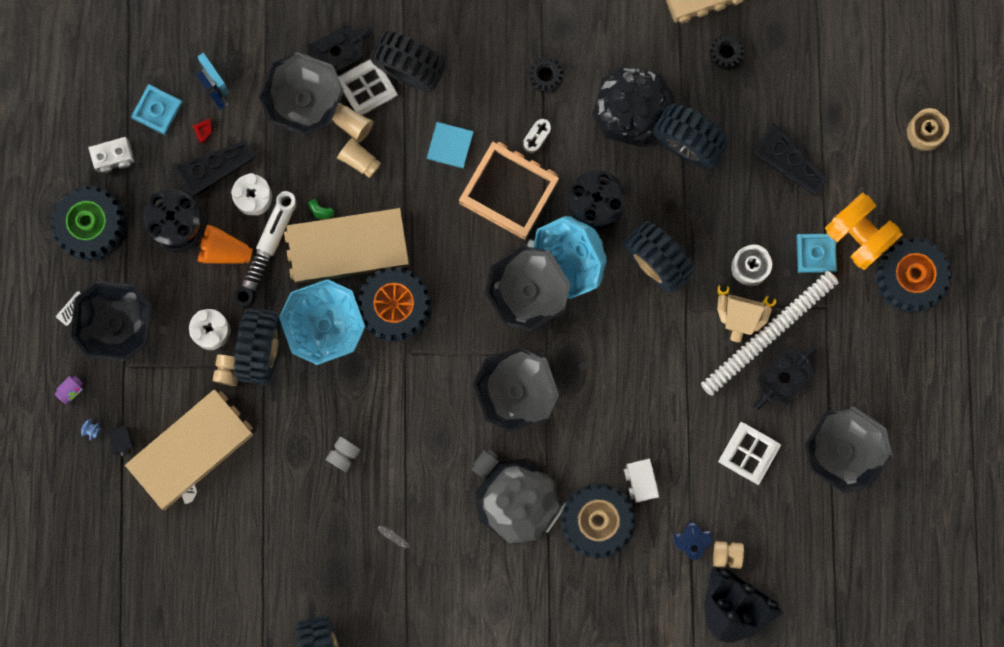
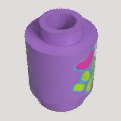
M69 376L57 388L55 395L64 404L68 401L71 402L83 390L81 387L83 383L76 376L73 378Z

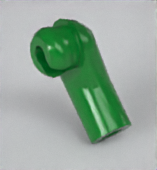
M316 199L308 202L311 211L317 219L326 220L334 217L335 212L332 208L320 207Z

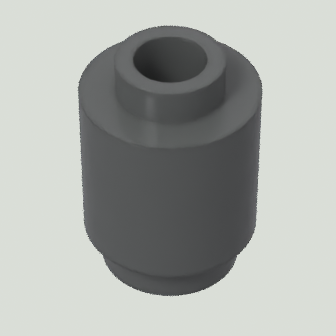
M490 449L488 452L484 450L473 463L472 470L484 479L486 475L489 476L499 463L497 460L498 455Z

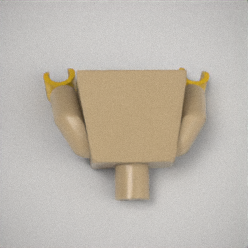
M720 285L718 286L717 311L721 322L725 324V328L732 330L730 340L741 342L743 333L752 335L754 331H758L768 322L772 311L771 308L775 305L776 299L772 301V304H769L767 302L768 296H766L762 303L728 294L729 286H727L726 292H721Z

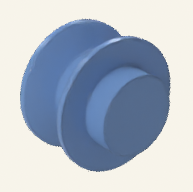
M92 419L87 420L81 428V435H90L89 440L97 438L101 432L100 423L94 425L92 424Z

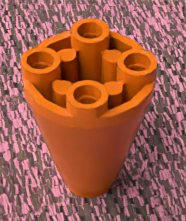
M206 226L204 236L207 237L202 238L200 248L203 251L199 252L197 262L219 264L249 263L253 248H249L247 244L215 226Z

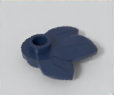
M691 521L687 524L684 533L673 534V541L677 549L685 551L688 558L697 560L703 556L704 549L711 545L712 534L710 531L701 532L700 527ZM692 547H697V548H698V551H697V552H693V551L691 550V548H692Z

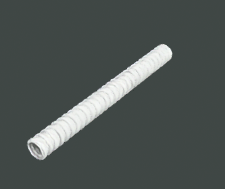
M826 271L825 275H821V279H817L816 283H812V287L807 288L808 291H804L803 295H799V299L796 298L794 303L791 302L790 307L787 306L785 311H781V315L778 314L776 319H772V323L769 322L767 327H763V331L760 330L759 334H755L754 339L751 338L750 342H746V346H742L741 350L736 351L737 354H733L732 358H728V362H724L723 366H719V370H715L714 374H710V378L707 377L705 382H701L702 388L709 395L713 396L714 391L717 392L719 387L722 388L723 383L726 384L728 379L731 380L732 375L735 376L737 371H741V367L744 368L746 363H750V359L753 360L754 356L759 355V351L762 352L763 348L768 347L767 344H771L772 340H776V336L781 335L780 332H785V328L790 327L789 324H793L794 320H798V316L801 317L803 312L806 313L807 308L810 309L812 304H816V300L819 301L820 297L825 296V292L828 293L829 289H833V285L838 284L837 278L829 271Z

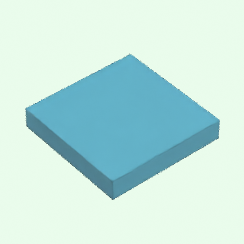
M205 54L199 55L200 63L215 82L221 94L225 96L230 93Z
M148 84L131 118L166 135L183 102Z
M437 122L427 159L464 169L473 131Z
M797 234L798 273L837 272L836 241L832 240L828 234Z

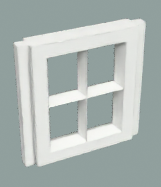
M371 59L338 77L349 103L354 111L360 115L366 114L397 96L386 74L373 65ZM375 69L380 78L367 84L363 75ZM360 78L364 87L351 93L347 84ZM382 81L387 90L374 96L370 87ZM367 90L371 99L358 105L354 96Z
M740 422L718 462L759 485L781 444L747 424ZM746 433L756 438L750 450L740 446ZM759 440L769 445L762 458L752 453ZM737 449L747 454L740 466L731 462ZM750 456L759 461L753 474L743 469Z

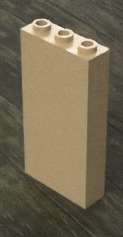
M400 208L287 225V231H284L285 242H289L290 250H287L288 261H292V268L289 269L291 280L295 281L296 285L374 273L379 270L385 271V268L389 267L391 269L409 267Z
M213 390L125 464L162 510H166L254 435L251 432L252 426L246 420L243 422L238 417L241 413L234 405L230 407L226 403L228 398L222 391L218 393L216 390Z

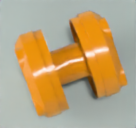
M864 192L824 228L831 239H834L836 242H839L849 233L861 245L850 257L863 270L903 235L901 229L891 220L878 230L866 218L877 205Z

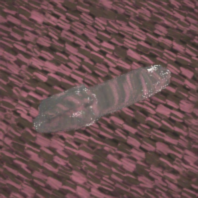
M379 525L377 529L383 536L405 549L409 548V543L389 528Z

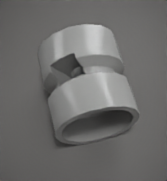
M339 437L334 445L335 450H331L325 460L347 473L352 465L351 459H356L361 449Z

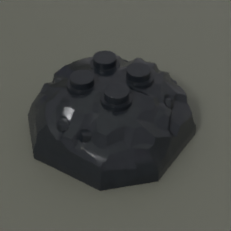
M623 66L601 79L592 116L607 139L644 147L656 140L653 128L666 107L673 104L675 97L660 74L641 68Z

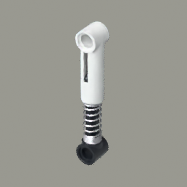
M284 191L277 196L276 205L256 247L258 250L256 252L257 256L254 257L255 261L250 266L251 270L248 271L247 279L234 292V300L241 308H249L254 304L256 285H258L257 282L260 280V275L262 276V271H265L264 266H267L266 262L269 261L270 256H274L290 217L297 208V200L290 192ZM284 199H291L292 202L289 206L285 207L282 205ZM242 294H249V299L246 302L240 301Z

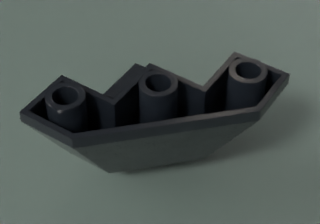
M712 567L704 609L708 629L717 641L733 643L752 637L782 615L783 611L778 606L779 604L776 600L739 578L727 568Z

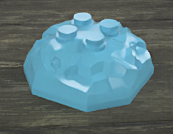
M568 216L537 229L533 248L550 251L570 282L569 299L599 287L604 278V269L607 263L606 254L602 247V240L597 235L595 229Z
M328 279L291 292L279 316L292 354L316 365L354 352L365 329L353 291Z

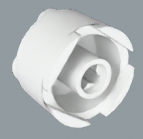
M250 173L240 177L233 185L231 191L233 201L244 214L261 215L271 206L272 191L262 177ZM251 192L255 193L256 196L254 198L249 196Z
M759 245L745 246L733 258L732 274L743 285H759L770 274L772 259L768 251ZM750 262L754 263L753 269L749 268L750 265L748 264H750Z
M205 309L198 311L191 319L189 325L190 337L196 344L206 350L220 348L230 338V325L227 319L216 310ZM212 327L214 331H210L208 334L206 329Z

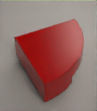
M210 118L193 126L201 144L206 142L211 135L212 122Z

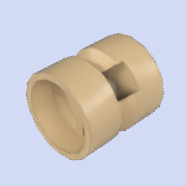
M217 355L215 365L218 369L214 371L213 382L237 386L238 379L235 378L234 374L235 357Z
M715 541L713 566L725 567L729 565L730 568L741 569L743 563V544L731 543V545H728L727 542Z

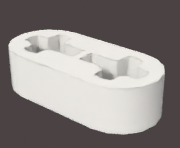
M537 120L525 137L523 146L527 152H537L550 134L551 125L547 120ZM543 124H545L547 131H542L540 135H538V125L543 126ZM536 137V147L532 146L531 148H529V143L527 141H532Z

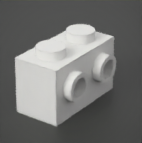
M126 137L89 147L94 169L98 173H109L113 168H126L130 166V163H134L131 147Z
M650 459L627 464L624 474L626 481L630 480L632 488H628L631 500L635 499V503L658 498L659 494Z

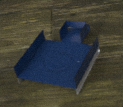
M205 69L200 70L196 75L204 88L209 89L212 87L214 89V92L209 95L218 108L221 110L229 105Z

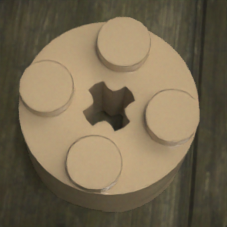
M932 108L923 109L918 112L907 127V136L911 145L924 151L937 148L949 133L948 119L940 111Z

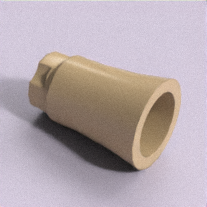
M340 103L332 119L335 124L345 130L358 143L368 135L373 126L372 120L363 117Z
M353 137L347 142L337 159L352 166L360 173H365L369 178L373 176L381 164Z

